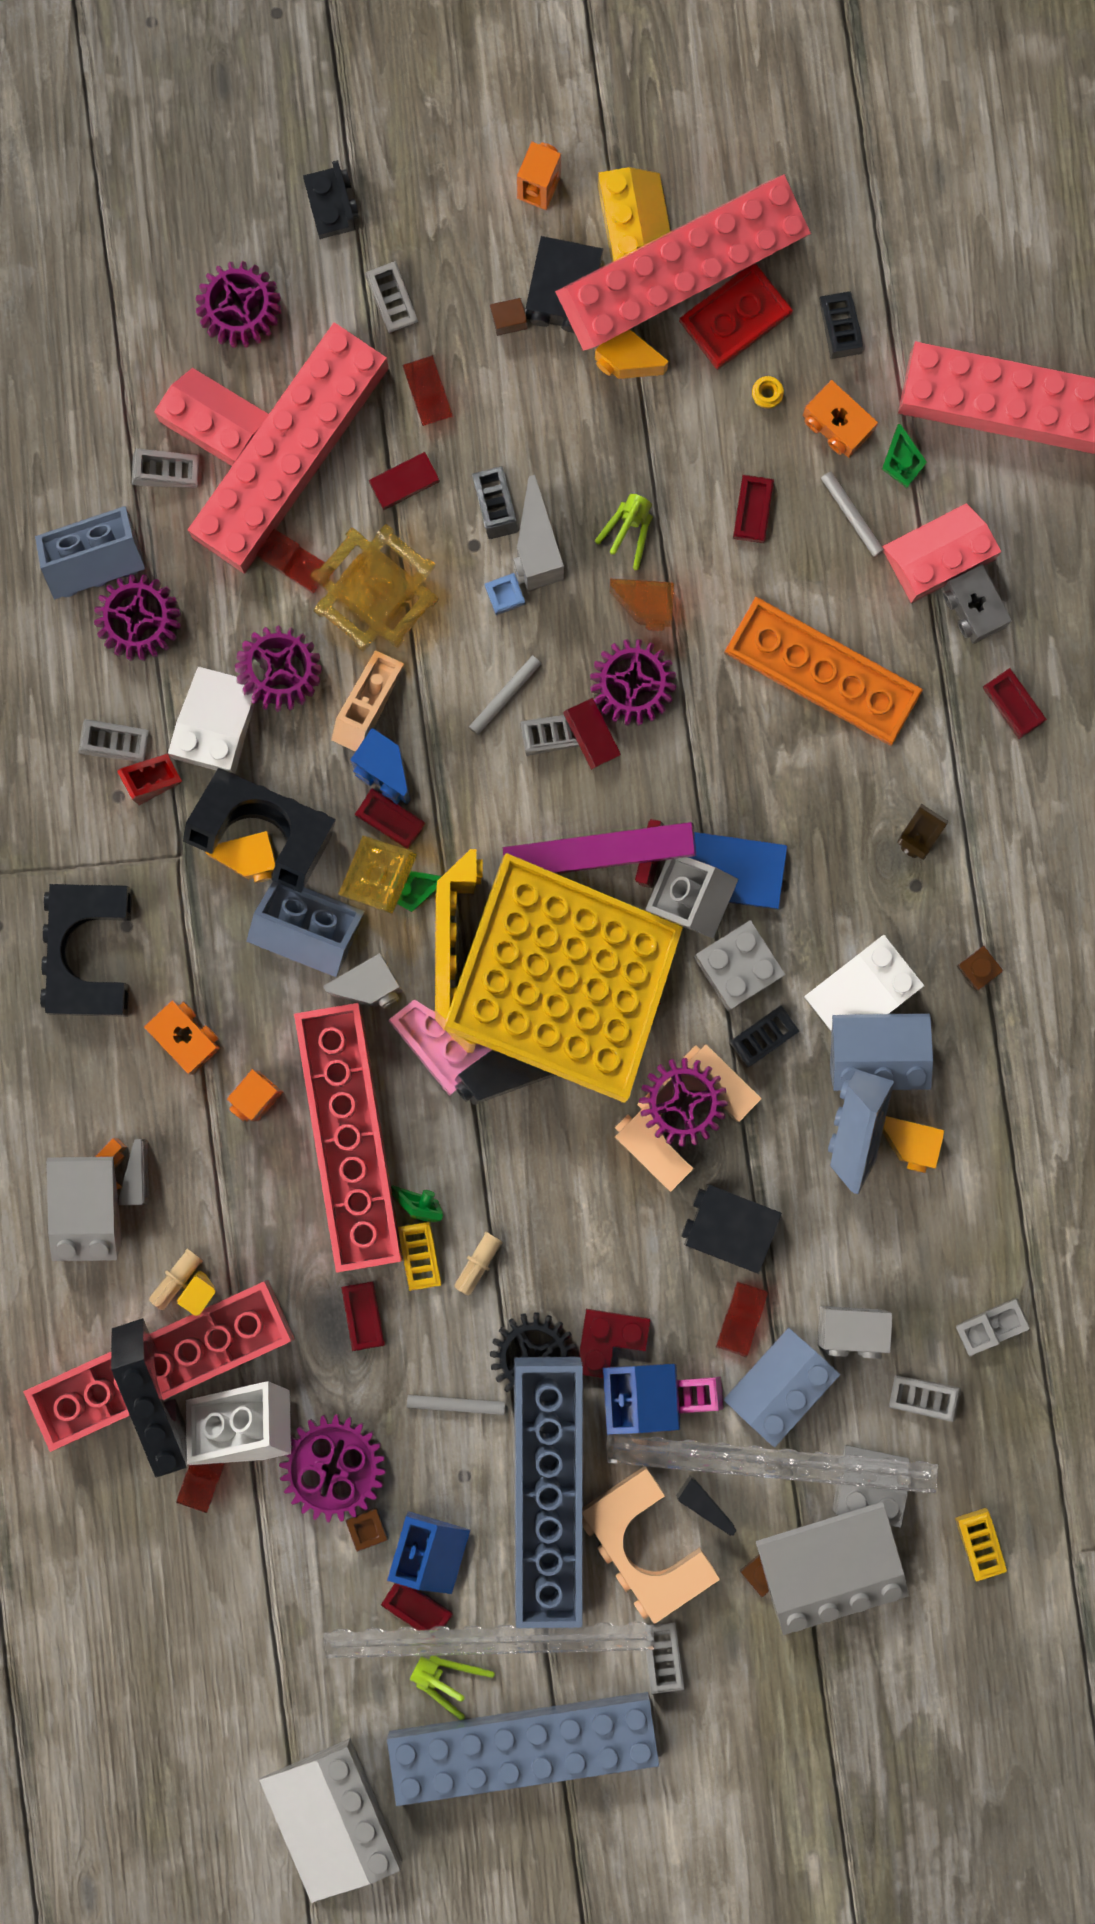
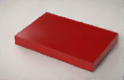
M754 263L679 318V322L718 370L792 315L793 310L758 265Z

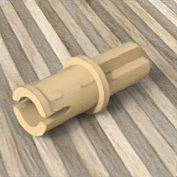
M485 1232L473 1255H468L467 1259L469 1261L454 1287L465 1295H471L485 1270H490L488 1265L503 1242Z
M188 1248L170 1272L168 1270L165 1271L166 1277L149 1297V1301L160 1310H164L182 1287H187L186 1281L200 1263L203 1262L201 1258Z

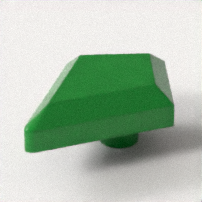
M898 424L882 470L905 488H908L927 461L903 426Z
M399 869L384 898L413 912L436 891L437 881L442 876Z
M394 1185L391 1186L393 1198L411 1218L430 1222L442 1221L443 1212L439 1201L434 1199L435 1193L433 1191L423 1190L421 1195Z

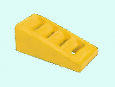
M431 1222L399 1226L398 1232L409 1291L441 1286ZM425 1233L426 1239L408 1242V1235ZM427 1245L428 1252L410 1255L409 1248ZM430 1258V1265L412 1267L411 1261ZM432 1271L433 1277L414 1280V1274Z
M198 1271L177 1300V1304L194 1316L201 1314L215 1294V1287L204 1272Z
M983 1508L956 1517L955 1521L975 1581L977 1582L1007 1572L989 1510ZM984 1523V1529L972 1533L968 1532L967 1528ZM985 1535L988 1536V1541L972 1545L971 1540ZM989 1547L992 1548V1553L976 1558L974 1552ZM993 1559L996 1560L997 1565L979 1570L978 1564Z

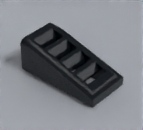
M851 291L820 296L819 300L830 359L862 354L864 345ZM845 301L846 307L829 309L828 304ZM848 314L846 319L832 321L831 316ZM850 325L849 330L838 332L834 330V327ZM852 336V341L837 342V338Z
M503 466L473 473L472 477L488 539L517 533L519 529ZM500 480V485L482 489L481 485ZM503 493V496L485 500V497ZM503 506L507 507L506 509L488 513V510Z
M780 1005L728 1043L746 1068H749L797 1034L799 1029L782 1005ZM776 1016L779 1017L788 1030L784 1035L772 1020ZM766 1023L778 1038L774 1042L762 1027ZM756 1030L767 1044V1047L762 1049L752 1035ZM745 1038L748 1039L757 1052L753 1057L742 1042Z
M689 1475L676 1495L678 1501L728 1535L733 1536L737 1530L732 1521L696 1479Z

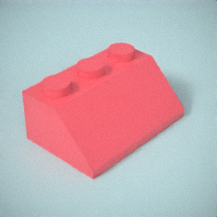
M191 368L170 386L154 411L160 423L231 466L236 462L269 415L194 368Z
M967 503L882 546L884 554L911 603L944 587L948 581L982 564L985 566L995 561L1002 552L988 525Z

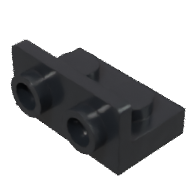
M338 160L332 162L333 168L303 175L319 239L356 230L354 219L359 218L355 199L348 200L346 189L352 188L347 169H340Z

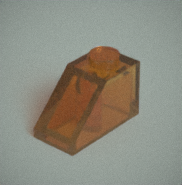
M610 578L609 592L639 625H646L645 629L651 631H663L665 627H671L674 598L673 582Z

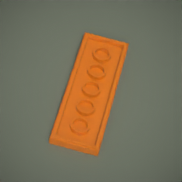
M758 597L754 598L724 654L892 746L923 691L922 688Z

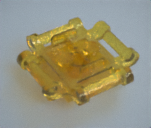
M385 524L378 531L371 542L351 527L345 534L346 539L320 569L316 568L310 575L316 583L328 592L317 603L313 612L319 617L324 616L355 641V646L362 652L370 646L378 635L398 649L404 642L403 637L429 606L434 607L439 601V598L434 593L421 585L433 571L436 564L429 558L425 560L394 534V529L388 524ZM385 543L418 569L413 576H410L380 551ZM355 546L359 547L363 552L342 573L336 584L332 582L329 577ZM415 595L420 597L393 630L388 628ZM337 601L368 626L369 629L366 632L361 631L332 606Z

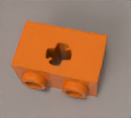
M531 141L517 174V199L547 210L561 178V153L554 146L544 142L537 144Z
M830 380L810 401L802 415L805 418V424L813 432H821L828 439V445L839 455L844 453L848 458L868 439L878 424L869 413L833 380ZM834 417L835 420L838 417L844 420L842 426L841 423L838 426L832 423Z
M172 1000L144 1028L188 1074L193 1075L221 1049L215 1043L219 1038L207 1025L201 1028L193 1020L197 1015L184 1001L179 1005ZM180 1029H191L192 1034H189V1036L192 1038L189 1042L178 1041L177 1037H181V1035H178Z
M252 1069L227 1098L232 1104L229 1110L243 1122H248L249 1120L259 1121L282 1095L283 1091L260 1071Z

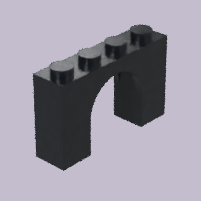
M218 768L186 821L183 842L213 854L227 828L236 821L246 818L268 821L279 828L286 839V844L275 862L272 881L302 893L332 837L336 819L322 811H317L300 804L292 798H287L270 791L262 785H257L240 778L235 773Z
M49 884V892L44 894V910L49 911L48 924L43 926V943H47V956L42 957L41 963L42 975H46V988H42L40 994V1004L42 1008H45L46 1014L128 1017L129 984L81 980L72 972L68 965L66 947L72 933L86 922L94 920L131 921L132 888L120 885Z
M142 1318L112 1328L111 1371L155 1478L187 1468L186 1424L176 1399L166 1402L162 1399L155 1372L154 1344L144 1319Z

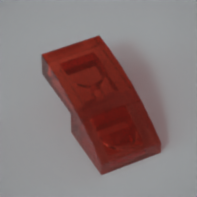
M433 355L402 365L422 426L453 417Z
M273 529L257 553V557L312 594L315 593L331 569L329 564L304 550L300 544Z
M737 1281L715 1347L743 1357L748 1356L768 1295L767 1291Z
M225 1463L189 1465L176 1503L207 1513Z

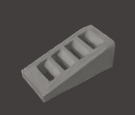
M396 261L365 273L388 333L418 323ZM392 275L393 281L378 286L376 280ZM397 287V293L382 297V291ZM400 298L402 299V305L387 310L385 304ZM406 310L407 317L391 321V315Z
M135 448L131 485L197 488L199 455ZM143 462H149L148 474L143 473ZM156 462H162L161 475H156ZM169 463H175L174 477L169 476ZM182 463H188V478H182Z
M564 715L520 722L526 756L579 746L577 740L572 739L570 726ZM563 724L566 740H559L557 725ZM548 726L551 727L553 742L547 743L544 727ZM538 728L541 744L534 745L532 729Z
M85 719L82 725L78 753L142 762L145 759L149 730ZM92 731H98L96 746L90 745ZM105 732L111 733L109 748H103ZM118 734L124 735L122 751L116 750ZM131 736H137L135 753L129 752Z
M147 1139L134 1140L118 1205H143L149 1202Z
M895 1375L889 1407L953 1422L957 1415L961 1388ZM904 1384L910 1385L907 1403L901 1402ZM917 1387L923 1388L920 1406L914 1405ZM930 1390L936 1391L933 1408L927 1407ZM943 1393L949 1394L946 1411L940 1410Z
M676 1623L643 1626L651 1694L658 1695L684 1691ZM666 1634L671 1636L669 1641L654 1643L651 1641V1636ZM672 1648L673 1654L653 1656V1650ZM674 1661V1668L655 1670V1663ZM676 1675V1681L657 1683L656 1677Z

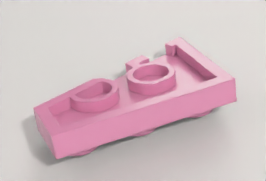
M415 999L389 1019L390 1024L449 1096L456 1091L455 1085L458 1084L455 1081L456 1076L492 1050L483 1045L476 1044L474 1053H467L435 1021V1012Z

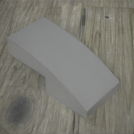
M1015 1298L956 1325V1329L968 1355L972 1356L998 1345L1003 1340L1030 1330V1325L1018 1299Z

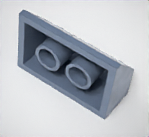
M126 506L35 536L40 568L54 600L61 597H71L78 591L90 587H100L108 581L123 576L129 577L130 574L135 575L138 571L145 569L142 553Z
M272 881L253 914L246 942L337 977L347 958L365 911L305 887L302 893Z
M930 1014L832 1015L830 1075L833 1090H841L846 1079L851 1080L857 1069L893 1080L892 1090L931 1089L933 1051Z
M858 1069L851 1080L846 1079L843 1083L840 1098L845 1100L843 1107L838 1108L834 1120V1125L839 1126L838 1132L832 1135L828 1147V1152L833 1153L830 1163L831 1168L851 1192L859 1194L876 1162L894 1085L893 1080Z
M788 1327L723 1400L775 1448L841 1374Z

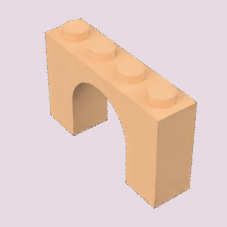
M707 1044L701 1049L695 1045L683 1057L688 1059V1068L691 1069L696 1060L701 1061L698 1069L701 1073H703L706 1067L710 1066L712 1071L707 1076L709 1080L720 1076L721 1080L714 1084L715 1090L726 1088V1093L717 1095L718 1101H728V1106L722 1108L736 1122H740L762 1099ZM681 1075L688 1091L702 1092L707 1090L698 1079L689 1075ZM671 1077L663 1083L664 1087L657 1093L656 1105L667 1102L673 1097L674 1089ZM638 1103L637 1105L641 1110L633 1118L627 1114L615 1127L619 1133L614 1138L671 1192L694 1168L666 1143L663 1134L659 1138L654 1136L655 1132L660 1128L657 1124L651 1128L646 1127V1123L653 1120L651 1114L642 1117L640 1112L649 1109V1103Z
M645 1465L582 1507V1526L589 1536L595 1534L602 1544L597 1549L606 1563L609 1564L613 1561L620 1571L615 1576L626 1592L631 1589L638 1600L634 1602V1605L645 1620L650 1617L655 1624L712 1586L720 1578L700 1547L673 1566L660 1571H650L638 1567L625 1553L623 1537L630 1521L665 1497L664 1492Z

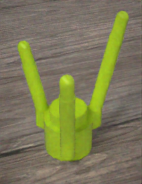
M630 494L626 503H620L617 512L595 539V543L600 544L621 518L624 524L610 550V554L615 555L630 526L639 527L641 523L633 569L638 570L648 527L653 518L649 514L652 503L640 495Z
M434 1654L429 1659L421 1656L410 1680L416 1683L417 1688L425 1691L459 1720H464L465 1715L434 1690L436 1687L461 1702L465 1700L462 1694L439 1681L443 1671L438 1666L493 1678L495 1673L483 1668L441 1659Z

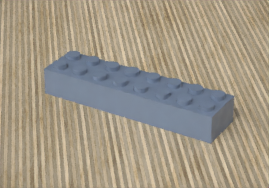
M580 1357L514 1358L516 1628L582 1627L583 1366Z
M648 1692L389 1731L387 1736L396 1806L659 1767Z

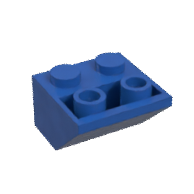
M371 728L350 759L354 767L353 772L359 780L371 787L373 783L379 785L382 795L392 800L395 804H398L400 800L408 804L411 798L400 747Z
M676 1364L603 1368L607 1435L680 1430Z
M408 1511L387 1581L417 1590L452 1594L470 1529Z

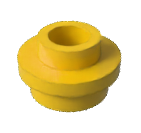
M771 376L758 379L752 388L754 402L766 409L776 407L784 395L781 382ZM770 389L773 392V396L766 398L762 395V391Z

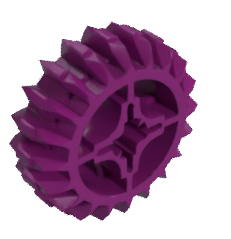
M229 261V270L223 271L222 267L217 265L218 275L215 277L207 273L206 278L209 284L200 283L199 289L203 294L196 295L195 300L197 304L201 305L196 308L197 316L203 317L200 320L202 328H208L207 333L209 337L213 338L218 335V342L222 345L229 339L232 348H236L238 340H242L244 347L248 348V339L254 338L255 342L260 344L261 338L259 334L262 332L264 335L270 336L271 330L268 325L277 326L278 320L274 315L281 314V306L277 304L281 301L280 293L275 292L277 289L275 281H269L270 276L268 272L265 271L259 274V267L255 264L248 271L247 264L244 261L240 263L239 269H235L233 262ZM234 284H248L255 288L239 289ZM225 289V300L218 304L219 308L214 310L217 296ZM232 295L235 296L237 301L244 305L243 309L245 315L242 313L240 308L238 309L237 306L233 304L235 302ZM264 299L260 314L256 319L252 320L251 311L259 305V301ZM225 320L226 322H228L230 320H238L243 325L231 326L223 323L222 321Z
M133 574L129 575V584H125L122 578H118L117 584L119 588L115 590L111 585H107L106 589L111 595L109 597L100 595L98 598L105 606H98L94 609L96 614L103 616L94 620L96 627H103L97 632V635L100 639H106L104 646L107 649L115 647L114 654L118 657L126 651V658L132 661L135 653L138 652L139 659L145 661L146 652L150 651L151 655L156 658L158 657L156 647L160 645L163 650L167 651L169 647L164 640L168 638L175 641L177 638L170 629H180L181 626L178 621L172 620L181 616L179 609L172 608L178 601L175 597H168L171 590L167 586L160 589L161 582L158 579L153 580L149 585L147 575H142L139 583H137V579ZM137 595L134 596L129 606L117 607L124 599ZM147 595L155 598L160 603L162 617L148 612ZM136 612H141L144 619L142 621L139 620V623L135 624L131 617L133 614L136 615ZM113 619H119L120 622L127 624L128 641L120 638L115 633ZM158 628L151 637L138 641L141 640L143 633L147 629Z
M280 625L276 626L275 633L272 634L267 627L263 628V637L256 632L252 633V642L245 640L242 643L244 651L237 652L236 659L239 662L235 664V672L240 673L236 679L237 684L244 685L242 693L244 695L253 693L251 698L253 704L258 703L260 699L263 700L264 710L269 708L270 703L275 704L277 712L281 711L282 704H286L290 711L293 710L294 700L300 705L305 704V695L309 697L314 695L315 689L313 686H319L320 678L317 675L322 672V666L316 664L320 661V654L312 653L315 646L313 642L303 644L306 637L304 633L300 634L297 638L293 637L294 629L292 627L288 629L287 634L281 633L282 628ZM273 648L284 649L283 651L278 653H273L269 651V649ZM295 655L303 665L305 673L303 678L297 674V670L291 665ZM254 660L259 662L260 668L265 671L262 682L257 679L253 672L252 663ZM285 662L284 670L279 669L277 672L275 671L272 675L273 667L277 669L279 666H282ZM279 684L289 687L287 689H273L274 686Z
M625 639L623 641L624 650L621 651L618 645L613 643L611 650L614 655L612 656L607 651H602L601 657L606 663L594 662V668L601 673L594 672L590 674V680L600 682L590 687L591 693H601V695L594 699L596 705L604 702L607 703L602 709V714L606 715L611 710H614L612 721L617 722L620 714L624 715V724L626 726L630 725L631 717H636L638 726L642 725V715L646 714L649 721H654L655 714L653 709L663 714L666 709L660 702L671 704L673 700L665 692H675L676 685L667 682L675 679L676 673L672 671L665 672V670L672 666L671 660L661 663L660 660L665 652L660 650L653 655V643H649L646 650L641 649V639L636 640L635 648H630L629 640ZM631 659V665L627 671L622 673L616 672L615 675L608 674L611 668L618 662ZM641 660L654 668L659 681H655L653 677L645 676L642 673ZM636 668L637 682L642 683V685L639 686L637 684L636 689L633 691V696L630 697L631 688H629V683L624 680H629L630 676L633 675V669ZM607 684H612L615 688H619L625 693V705L619 703L611 696ZM651 690L658 691L650 702L634 707L636 697L640 693L651 692Z
M682 1058L681 1068H677L675 1060L671 1059L669 1060L671 1070L668 1072L660 1064L657 1066V1070L661 1074L659 1078L652 1073H649L647 1076L654 1083L653 1087L648 1085H642L641 1090L650 1093L649 1098H639V1103H649V1109L641 1111L640 1114L642 1117L649 1114L652 1115L653 1120L646 1123L647 1128H651L655 1124L660 1127L655 1132V1137L659 1138L664 1131L669 1133L666 1138L667 1144L673 1142L675 1135L679 1136V1146H685V1136H690L692 1145L698 1144L697 1133L700 1132L702 1137L707 1140L710 1138V1135L705 1128L709 1126L715 1131H718L720 1128L718 1124L712 1121L714 1117L722 1120L725 1119L726 1115L718 1112L717 1107L728 1106V1101H718L717 1095L726 1093V1088L715 1090L714 1084L721 1080L720 1076L709 1080L707 1076L711 1073L712 1068L708 1066L704 1069L703 1073L699 1072L698 1069L701 1064L699 1060L693 1063L691 1069L688 1068L687 1058ZM681 1075H689L698 1079L707 1090L698 1093L689 1092L682 1081ZM671 1077L674 1089L673 1097L667 1102L656 1105L659 1088ZM678 1085L680 1086L681 1093H686L685 1097L688 1095L691 1098L700 1097V1099L694 1100L687 1105L688 1119L685 1111H680L681 1107L679 1109L676 1106L667 1108V1105L673 1104L674 1101L679 1099ZM710 1100V1108L706 1118L698 1126H695L693 1120L694 1107L700 1102ZM668 1111L677 1112L680 1114L686 1130L669 1126L662 1120L659 1114Z

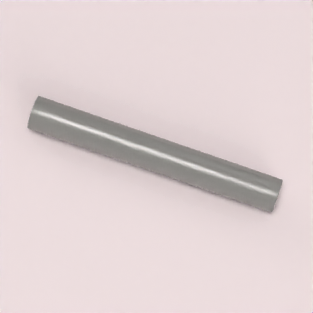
M830 471L822 476L821 480L872 556L875 557L883 552V547L833 473Z
M532 655L471 723L469 728L479 735L542 663Z
M418 1395L407 1396V1408L504 1415L505 1402Z

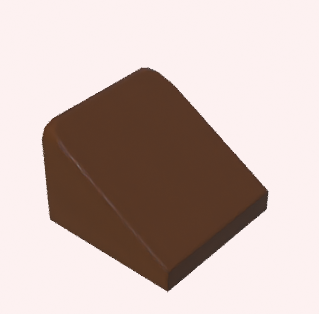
M521 298L490 304L497 336L528 329Z

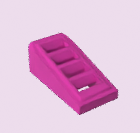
M721 1377L677 1380L678 1387H683L684 1406L679 1404V1414L719 1411L724 1408ZM705 1385H709L711 1404L706 1403ZM691 1386H696L698 1405H693Z

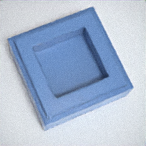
M514 573L484 584L495 615L525 605L524 597Z

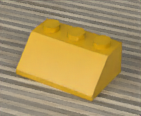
M632 167L598 172V191L611 262L670 232L660 173Z

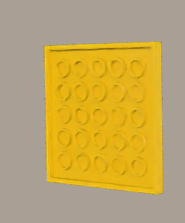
M506 853L500 863L443 1030L625 1103L629 1099L683 926Z

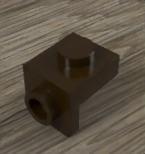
M921 804L901 833L897 843L901 845V850L912 858L919 857L924 860L948 824V820Z

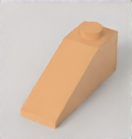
M376 650L374 651L336 718L331 741L353 751L358 749L371 728H375L404 663Z

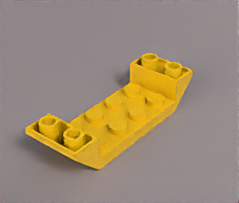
M470 849L437 881L435 1021L442 1028L456 992V988H450V980H455L456 955H450V948H455L456 923H450V916H455L457 893L474 894L476 884H481L483 859H477V849ZM446 1031L467 1053H474L475 1046L478 1043Z

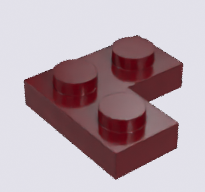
M586 1308L579 1351L583 1375L604 1378L603 1368L611 1366L613 1346L646 1351L650 1318Z

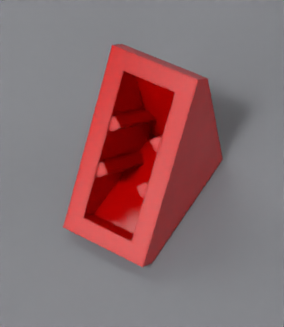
M168 754L129 765L117 771L130 797L138 805L147 802L182 782Z

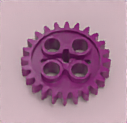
M335 1414L332 1423H329L327 1417L322 1415L320 1425L318 1426L314 1420H308V1431L301 1426L296 1429L300 1439L291 1436L293 1449H291V1454L285 1455L289 1460L279 1463V1467L288 1469V1473L280 1477L281 1481L290 1482L284 1493L294 1492L296 1494L291 1502L292 1505L300 1501L304 1503L301 1511L302 1514L310 1508L313 1509L314 1520L319 1517L321 1512L325 1513L326 1522H330L335 1513H337L340 1522L344 1521L345 1511H349L353 1517H356L357 1505L366 1510L369 1506L365 1498L368 1497L373 1500L377 1498V1494L372 1490V1487L381 1488L383 1486V1482L376 1478L377 1475L386 1473V1469L377 1466V1463L385 1460V1455L375 1454L381 1443L371 1444L369 1442L374 1434L373 1431L365 1435L361 1433L364 1423L361 1422L356 1428L351 1427L352 1417L350 1416L344 1424L340 1423L339 1414ZM322 1438L329 1441L331 1452L328 1455H320L315 1451L314 1442L317 1439ZM343 1440L344 1446L337 1462V1468L341 1469V1472L336 1471L331 1479L327 1495L323 1496L321 1491L329 1469L324 1464H330L333 1460L338 1441ZM351 1449L359 1451L362 1455V1463L357 1466L349 1465L345 1460V1452ZM307 1470L316 1471L320 1475V1484L314 1487L307 1485L303 1479L304 1472ZM338 1481H346L351 1486V1494L347 1497L338 1496L335 1493L334 1484Z

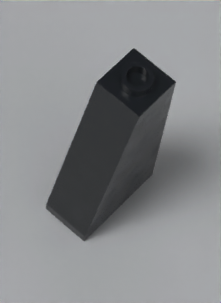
M492 1049L456 1076L455 1081L458 1084L455 1085V1089L465 1102L470 1100L475 1105L556 1075Z

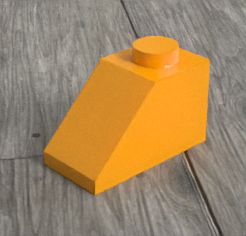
M630 329L600 344L595 349L597 367L606 375L614 374L618 379L664 375L668 370L669 361Z
M267 831L219 843L213 854L206 852L209 857L246 879H254V883L272 879L276 856L271 836Z
M886 1116L883 1134L898 1159L908 1163L907 1169L926 1173L927 1168H936L945 1130Z

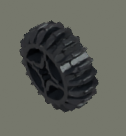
M534 1312L533 1322H528L526 1313L521 1314L522 1324L519 1326L513 1318L509 1319L512 1331L509 1332L506 1328L500 1327L499 1332L505 1339L503 1341L499 1338H494L492 1341L494 1345L501 1347V1350L490 1351V1357L500 1358V1362L491 1364V1370L502 1368L503 1373L496 1377V1381L502 1382L506 1378L509 1380L504 1388L506 1392H509L514 1386V1364L508 1366L506 1353L510 1342L515 1337L523 1351L520 1358L528 1357L527 1347L524 1342L527 1343L530 1349L535 1348V1351L536 1349L542 1351L548 1347L540 1357H547L558 1347L561 1350V1357H577L568 1355V1351L577 1349L576 1343L566 1345L564 1342L572 1336L571 1332L567 1331L562 1335L558 1333L563 1327L561 1321L552 1328L549 1326L552 1321L551 1315L546 1316L544 1323H539V1312ZM540 1330L551 1335L553 1339L541 1345L534 1344L524 1331Z

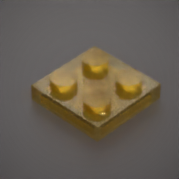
M362 836L338 895L393 914L417 854L395 845Z

